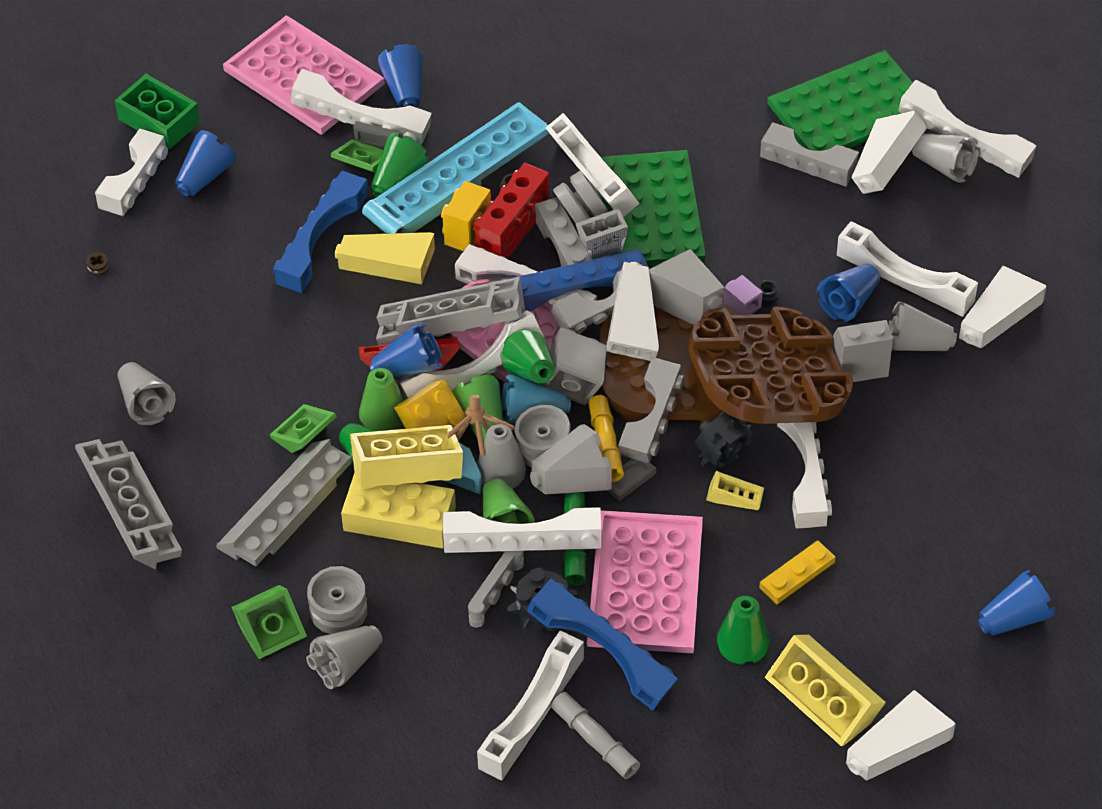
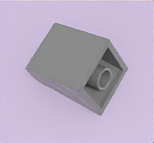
M691 249L649 269L653 306L692 325L701 320L702 314L710 310L723 308L724 286Z
M887 320L837 328L833 335L834 339L831 346L843 371L851 373L853 382L888 377L893 338Z
M561 327L553 337L550 347L554 375L548 382L541 385L567 394V398L586 405L603 385L607 345L598 342L594 338H587L571 329Z

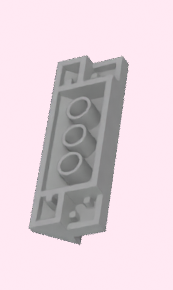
M516 277L381 305L377 316L380 325L376 337L378 345L391 344L419 322L426 325L423 328L426 333L432 332L435 337L455 331L465 332L470 328L480 326L489 327L499 322H513L519 319L520 315L525 312L521 279Z
M100 439L76 444L75 449L133 558L156 569L158 562L181 557L182 549L172 532L173 524L134 452H128L122 440L102 445Z
M330 439L311 443L216 545L217 549L236 560L241 557L254 566H257L268 553L274 555L337 486L336 479L352 463L351 457L331 446Z

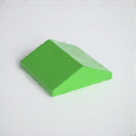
M352 139L333 151L331 157L376 173L383 150Z
M303 404L270 434V437L293 453L303 448L337 416L333 412Z

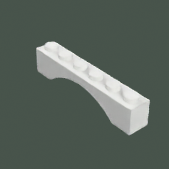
M301 69L291 90V103L300 108L310 109L321 115L339 119L344 123L354 125L358 121L399 131L400 138L403 139L405 136H408L420 145H422L430 128L432 114L430 112L412 106L381 109L360 105L339 94L329 85L324 76Z
M915 80L901 97L898 112L916 111L926 125V128L940 135L974 137L978 141V144L975 143V149L979 150V156L1009 174L1019 178L1033 159L1036 149L1035 144L1018 135L988 133L965 124L946 109L939 99L936 90L918 80Z
M564 113L546 127L558 145L585 177L592 182L613 210L619 209L624 217L640 204Z
M850 222L838 237L837 256L857 266L871 264L878 270L880 277L962 317L975 302L978 282L957 272L941 273L915 266L889 250L872 231L854 222Z
M470 244L455 263L456 279L467 284L488 278V281H502L503 278L509 279L537 272L525 265L517 264L503 256H497L483 248ZM578 289L555 297L547 302L553 306L556 301L575 292L581 297L597 301V296L589 291Z
M525 311L520 315L519 319L510 323L505 322L500 335L493 345L471 363L445 371H429L401 377L397 382L405 398L407 399L432 381L445 380L452 391L462 382L464 386L472 383L470 378L482 374L489 375L495 372L497 366L502 364L500 353L505 345L504 341L513 332L528 329L536 331L544 337L534 315L529 311Z
M816 422L778 423L777 426L796 443L805 464V474L800 485L793 493L792 510L796 529L827 526V517L832 515L831 501L826 500L825 497L828 494L827 480L822 479L821 475L824 474L823 459H818L820 442L818 438H814Z
M575 508L554 519L529 524L495 522L479 517L470 511L443 512L444 553L602 548L600 508Z
M559 631L546 650L540 667L521 701L507 719L490 732L477 751L478 769L503 780L550 710L553 700L562 692L583 661V641Z

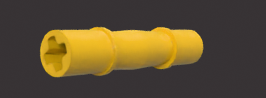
M596 395L588 402L591 425L601 440V444L598 447L603 457H608L611 464L612 482H616L624 476L621 452L617 448L616 435L612 425L614 420L607 397Z

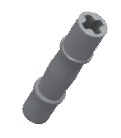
M567 692L559 694L553 700L551 708L568 723L571 729H575L589 745L603 756L602 759L608 762L624 779L630 778L637 772L640 763L623 747L621 742H616L600 724L588 715V711L582 708Z

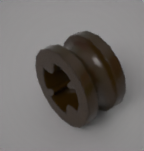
M94 252L86 258L89 273L101 275L108 270V259L104 253Z

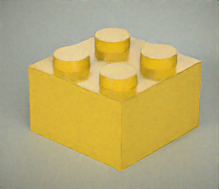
M464 181L462 186L455 190L452 200L443 207L441 217L443 218L442 233L444 234L445 245L464 251L469 244L476 246L474 224L479 216L482 217L491 202V191L489 189Z
M445 380L432 381L394 407L406 429L451 425L453 429L466 417Z

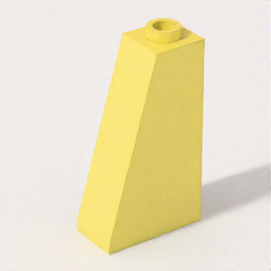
M434 233L344 235L341 244H338L336 247L335 258H338L339 269L422 284L435 251Z

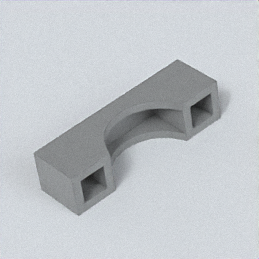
M772 122L761 140L760 157L833 183L847 186L857 166L859 152L840 145L824 151L808 150L799 145L795 140L794 129Z
M558 197L536 203V224L544 239L550 238L555 245L561 267L592 260Z
M621 270L616 273L612 282L613 294L606 299L598 301L588 300L575 292L556 301L551 314L559 327L571 329L580 334L588 325L595 323V325L600 324L609 315L613 314Z
M652 357L644 377L646 390L654 396L656 403L652 412L640 421L626 424L618 444L621 456L649 464L651 457L657 455L660 445L658 441L661 433L664 434L667 429L668 419L666 418L669 411L673 412L677 400L675 397L677 389L681 390L685 381L681 365Z

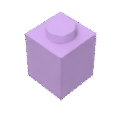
M741 275L736 280L728 282L724 287V303L733 308L739 315H751L761 308L762 291Z

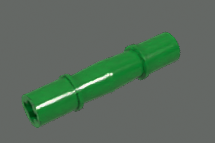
M584 492L564 494V514L575 508H585ZM565 549L566 553H564L563 559L565 561V580L567 584L571 586L584 584L586 581L587 555L584 552L585 549Z

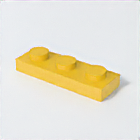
M817 540L760 581L759 588L778 604L834 564L835 556Z

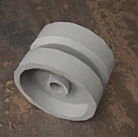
M581 171L570 177V182L577 190L573 193L565 183H561L553 189L575 223L590 219L586 212L589 209L594 216L609 212L602 202V196L592 182H588Z
M538 405L527 409L519 416L514 431L525 463L532 467L533 460L571 432L568 416L561 409L552 405Z
M337 566L323 569L312 577L308 585L307 597L310 617L317 628L322 632L333 634L358 628L363 624L367 616V598L365 584L358 573L353 569Z

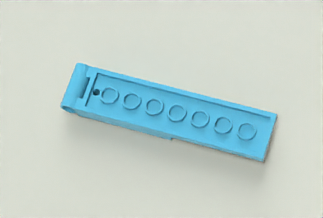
M518 102L377 198L368 201L363 207L362 213L386 234L414 233L441 214L443 207L450 203L455 190L460 188L464 181L481 186L483 178L548 135L549 132L546 129L548 125Z

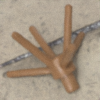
M472 395L470 396V407L464 412L467 417L449 431L447 437L450 438L458 432L456 437L459 441L469 423L475 424L480 455L484 456L485 449L481 424L486 432L490 428L486 420L495 424L506 425L511 430L514 429V425L486 414L484 407L480 406V396Z

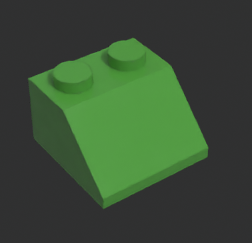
M280 585L232 607L240 629L258 659L307 637L287 588Z

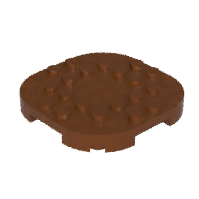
M723 303V308H727L730 315H739L733 308ZM654 306L659 344L656 358L681 365L682 374L685 375L683 387L681 390L677 389L675 395L677 398L673 412L669 411L666 419L700 420V426L708 419L713 421L722 410L707 396L689 355L688 343L694 325ZM613 314L608 316L601 327L600 343L607 345ZM606 351L604 382L600 387L601 395L607 397L610 409L613 408L618 412L621 419L630 423L644 419L652 412L656 403L654 396L646 390L644 377L651 361Z
M772 307L770 314L730 315L727 308L710 310L702 314L701 320L694 323L688 343L690 358L709 399L725 413L751 423H806L832 419L844 410L852 390L853 380L850 372L843 371L831 346L834 338L829 330L816 319L812 323L809 318L802 316L803 312L794 309Z

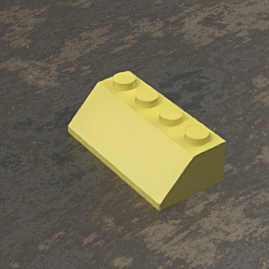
M445 425L351 434L355 475L360 487L374 488L381 485H401L402 483L413 482L425 483L435 480L449 481L462 478L463 451L455 434L450 438L447 437V433L452 430V426Z
M793 635L765 676L769 682L841 746L847 744L870 725L886 703L810 635Z

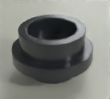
M763 280L759 283L757 287L762 291V302L771 303L778 299L780 290L774 281Z

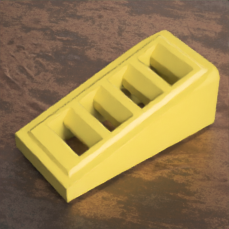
M716 471L710 483L706 500L718 504L759 510L764 488ZM739 491L743 492V496L738 495ZM749 493L754 494L753 500L748 498Z

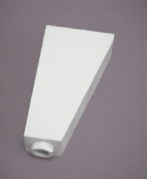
M916 111L876 119L851 177L863 194L884 189L926 130V125Z
M624 262L620 273L606 351L651 361L652 357L656 358L659 344L649 268L637 262Z
M1002 266L962 321L959 338L979 348L984 347L1040 306L1044 301L1046 285Z
M914 690L848 749L846 764L854 774L862 776L867 781L950 741L953 738L955 723Z

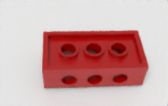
M525 162L519 170L514 171L511 180L501 188L497 198L489 203L486 212L482 217L479 216L474 224L476 247L483 248L506 259L510 257L536 223L535 204L550 199L548 172Z

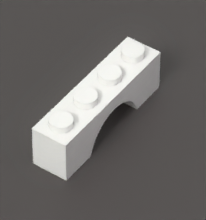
M143 129L137 131L129 143L131 159L135 162V165L124 174L105 177L95 192L99 209L124 216L127 210L133 206L139 192L144 190L150 176L155 174L157 166L167 156L168 148L166 147L164 136Z

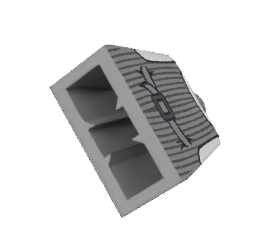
M619 209L576 223L580 239L592 260L607 257L623 250L628 226Z

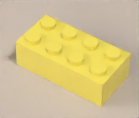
M354 473L341 512L343 531L444 548L443 512H455V490L415 482L402 483L401 485H381L374 488L360 487Z

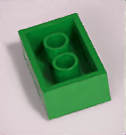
M147 74L115 100L120 121L137 131L143 129L164 136L168 149L176 145L200 123L198 104Z

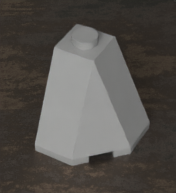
M585 424L580 425L533 460L532 472L530 474L532 484L544 494L612 489L611 464L608 457H603L598 447L601 444L598 433Z

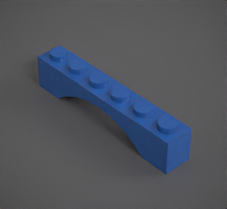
M341 171L338 177L332 180L329 190L321 196L318 206L314 211L310 212L307 222L298 229L296 238L287 245L282 258L276 261L273 272L275 273L277 285L300 293L304 291L313 277L311 255L314 245L320 235L331 224L359 210L368 196L367 179Z
M639 249L518 276L522 283L525 311H533L555 297L578 289L589 287L613 288L612 282L616 273L622 270L624 262H638L646 267L648 265Z
M550 579L532 599L527 612L547 628H562L574 631L591 638L603 646L622 668L629 682L632 695L652 711L677 681L678 678L674 676L668 667L660 665L652 658L648 651L640 649L631 642V639L625 633L613 628L605 617L594 613L589 609L586 602L575 598L563 584L556 583L553 579Z

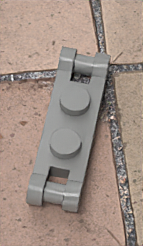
M505 551L468 605L469 623L472 627L477 628L484 624V614L490 605L496 604L504 585L510 584L514 571L520 570L524 566V551Z

